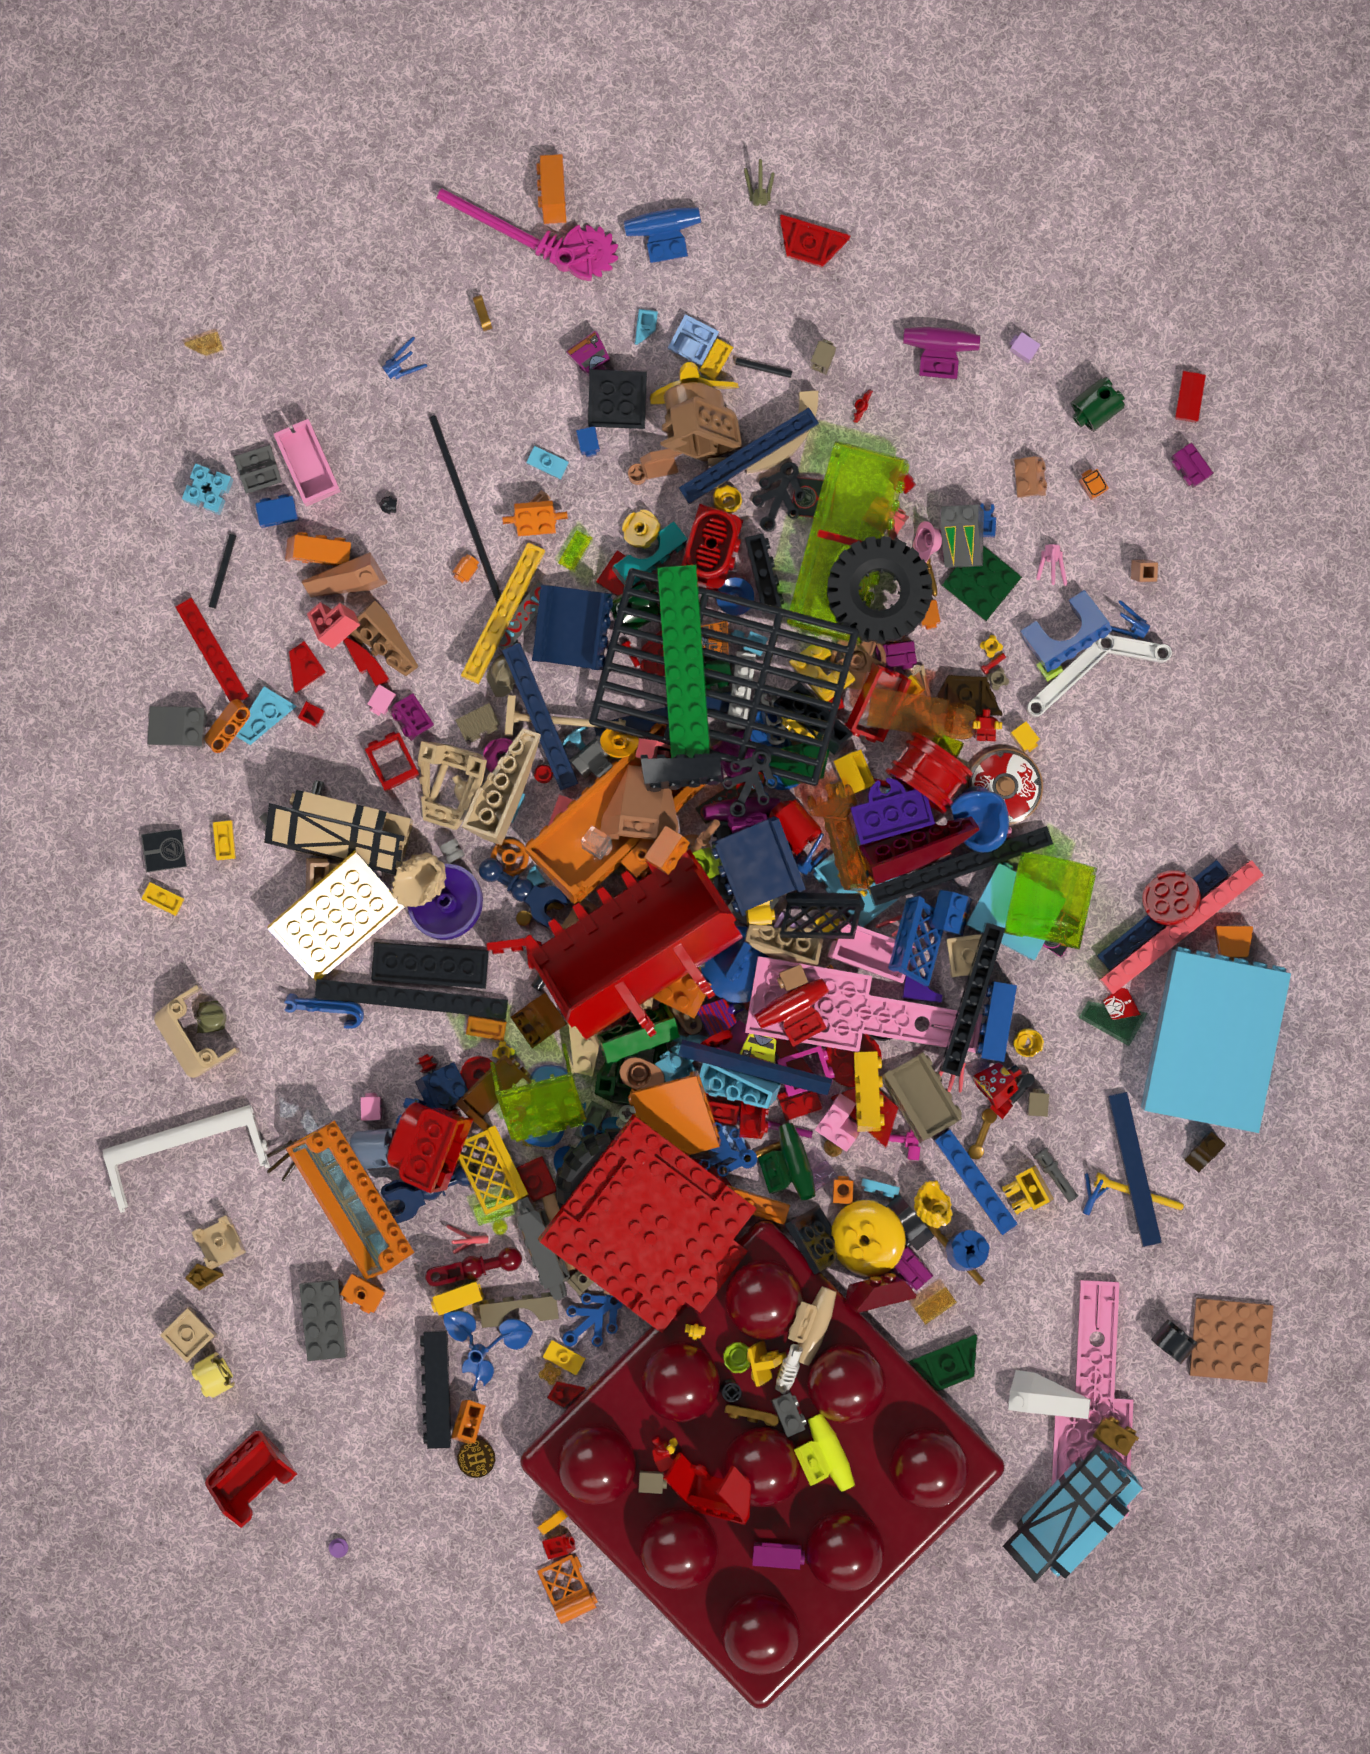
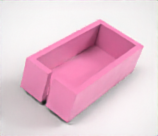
M309 419L293 425L295 433H292L289 427L274 433L277 444L306 507L341 492Z
M848 924L840 931L850 933L851 926ZM857 926L854 939H837V941H833L827 956L829 958L897 983H903L906 976L899 971L893 972L888 969L896 939ZM915 946L912 947L913 954L916 948Z

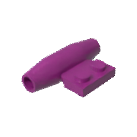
M928 326L904 328L903 344L925 349L920 358L919 376L957 380L959 359L956 352L979 351L981 335L950 328Z
M747 797L745 801L746 810L741 817H735L730 812L731 804L738 800V798L726 799L704 805L703 815L705 821L718 820L728 822L731 832L735 833L768 819L767 817L770 816L771 810L780 803V799L770 798L768 804L761 805L758 802V797ZM760 797L762 801H767V797ZM736 805L735 809L741 810L742 807L740 805Z

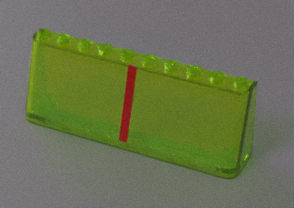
M835 441L792 597L790 611L837 623L834 614L831 613L827 598L830 570L834 562L837 561L838 556L845 549H849L851 544L857 541H865V538L874 536L875 538L889 537L890 530H893L895 524L894 514L898 511L900 505L899 495L903 493L905 486L903 480L909 472L910 465L907 459ZM879 571L869 573V577L865 576L859 584L861 586L859 596L862 602L865 600V605L869 608L870 604H873L875 600L874 589L875 585H878L880 581ZM787 618V625L795 631L846 643L849 642V634ZM859 637L857 638L856 645H860L861 640Z

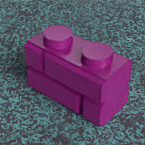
M1192 442L1171 457L1173 460L1171 461L1172 466L1176 471L1180 470L1184 475L1182 479L1188 487L1191 485L1192 488H1195L1214 474Z
M914 640L883 645L886 653L885 668L894 671L895 667H902V670L912 669L913 665L917 664ZM876 645V658L881 662V653Z
M907 1246L898 1264L892 1268L897 1276L901 1274L908 1286L916 1291L934 1276Z

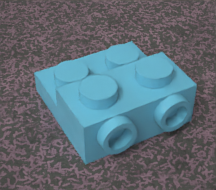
M680 1043L670 1048L671 1053L668 1050L660 1055L661 1060L655 1063L662 1070L666 1082L687 1077L690 1075V1072L696 1071L692 1064L694 1060L678 1056Z

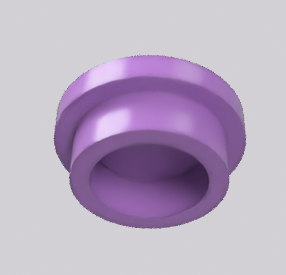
M336 1538L331 1541L329 1552L332 1556L341 1558L347 1554L348 1544L344 1539Z

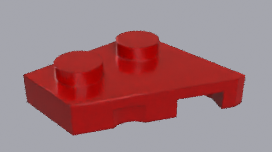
M305 641L289 651L295 693H298L327 673Z

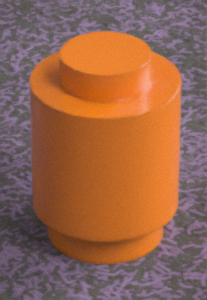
M466 554L452 571L455 574L453 577L460 583L464 581L468 583L478 569L479 561Z

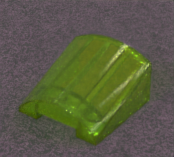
M1022 852L1018 863L1004 933L1060 943L1061 946L1080 950L1098 868L1059 857Z

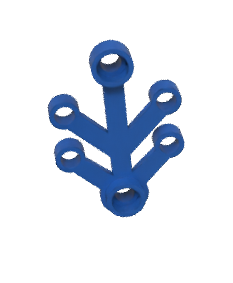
M716 1122L715 1124L721 1127L718 1132L721 1146L709 1151L718 1153V1155L708 1160L702 1159L699 1164L708 1162L709 1166L705 1168L708 1171L711 1166L729 1157L737 1159L727 1166L720 1165L717 1172L721 1177H726L730 1172L741 1166L746 1169L754 1167L757 1163L756 1153L746 1148L741 1137H732V1132L737 1131L739 1133V1129H732L729 1135L732 1140H735L740 1152L731 1149L723 1133L722 1125ZM746 1155L751 1156L750 1162L744 1161ZM726 1168V1174H720V1169Z
M584 1293L581 1297L583 1304L588 1305L594 1302L604 1305L599 1309L569 1306L566 1310L569 1317H575L576 1315L590 1317L574 1331L570 1330L564 1333V1344L574 1346L578 1341V1337L595 1323L592 1344L596 1347L603 1344V1315L610 1310L609 1323L606 1326V1330L609 1334H615L618 1330L616 1324L617 1310L622 1307L623 1303L618 1300L617 1304H612L610 1299L614 1296L609 1294L599 1296ZM585 1295L590 1296L591 1300L589 1302L583 1300ZM570 1308L576 1310L574 1315L569 1314ZM611 1324L616 1327V1330L613 1332L608 1329ZM568 1335H572L574 1337L573 1342L567 1341L566 1338ZM599 1337L601 1343L595 1344L594 1338Z

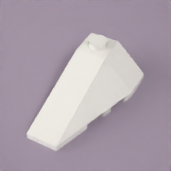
M1016 1370L1010 1389L1008 1410L1089 1419L1091 1399L1035 1372Z

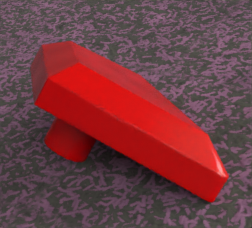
M556 1381L547 1398L564 1408L585 1387Z

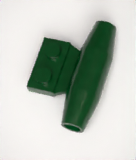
M793 1123L783 1124L778 1127L781 1151H772L758 1158L769 1194L777 1193L788 1188L792 1182L801 1200L811 1199L816 1196L813 1172L804 1144Z

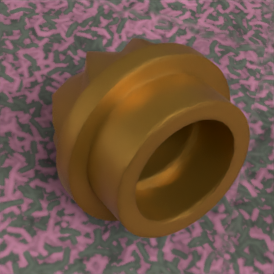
M826 1140L824 1144V1151L831 1157H836L843 1151L842 1148L830 1140Z

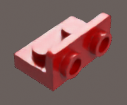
M740 1101L739 1137L762 1139L764 1133L768 1132V1121H765V1115H768L769 1108L744 1104L743 1101Z

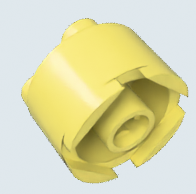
M217 1352L197 1362L194 1365V1369L191 1370L195 1380H199L202 1386L201 1391L205 1397L210 1396L214 1398L235 1386V1382L231 1383L230 1380L233 1375L223 1358L219 1359L217 1357L219 1355Z

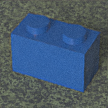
M289 494L279 495L278 499L274 500L263 498L259 500V503H255L261 528L299 521L295 498Z

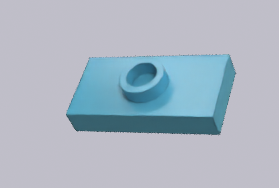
M534 446L526 464L561 480L569 462Z

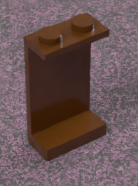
M504 1054L456 1102V1105L463 1113L473 1118V1122L483 1131L490 1127L483 1117L522 1078L530 1085L534 1083L528 1077L530 1075L529 1071L523 1066L519 1068L521 1064L514 1057L509 1059Z

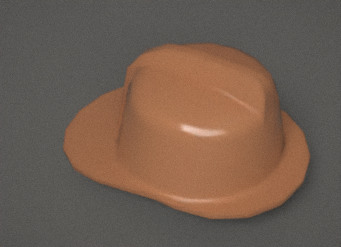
M629 1058L621 1065L620 1077L622 1081L635 1090L665 1082L662 1070L642 1058Z

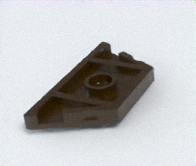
M948 675L928 710V713L982 716L983 709H990V716L1003 715L995 700L996 697L991 691L987 677Z

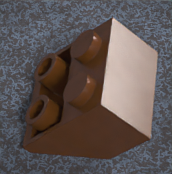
M546 992L510 1017L532 1049L567 1025Z

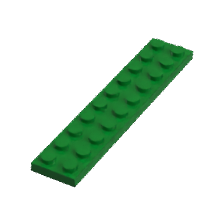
M697 565L657 568L671 758H674L677 754H684L689 756V758H693L694 754H711Z

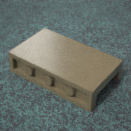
M923 1052L882 1075V1081L919 1144L962 1119L960 1108L952 1102V1095L942 1085L940 1074L934 1071L931 1059L928 1055L925 1056Z

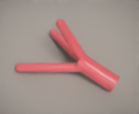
M449 1224L446 1226L448 1229L467 1238L452 1241V1244L465 1243L453 1250L454 1254L471 1244L488 1243V1235L470 1236Z

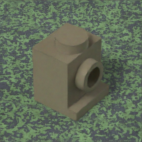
M578 1270L567 1282L581 1295L594 1282L587 1277V1281L582 1283L579 1278L584 1274Z

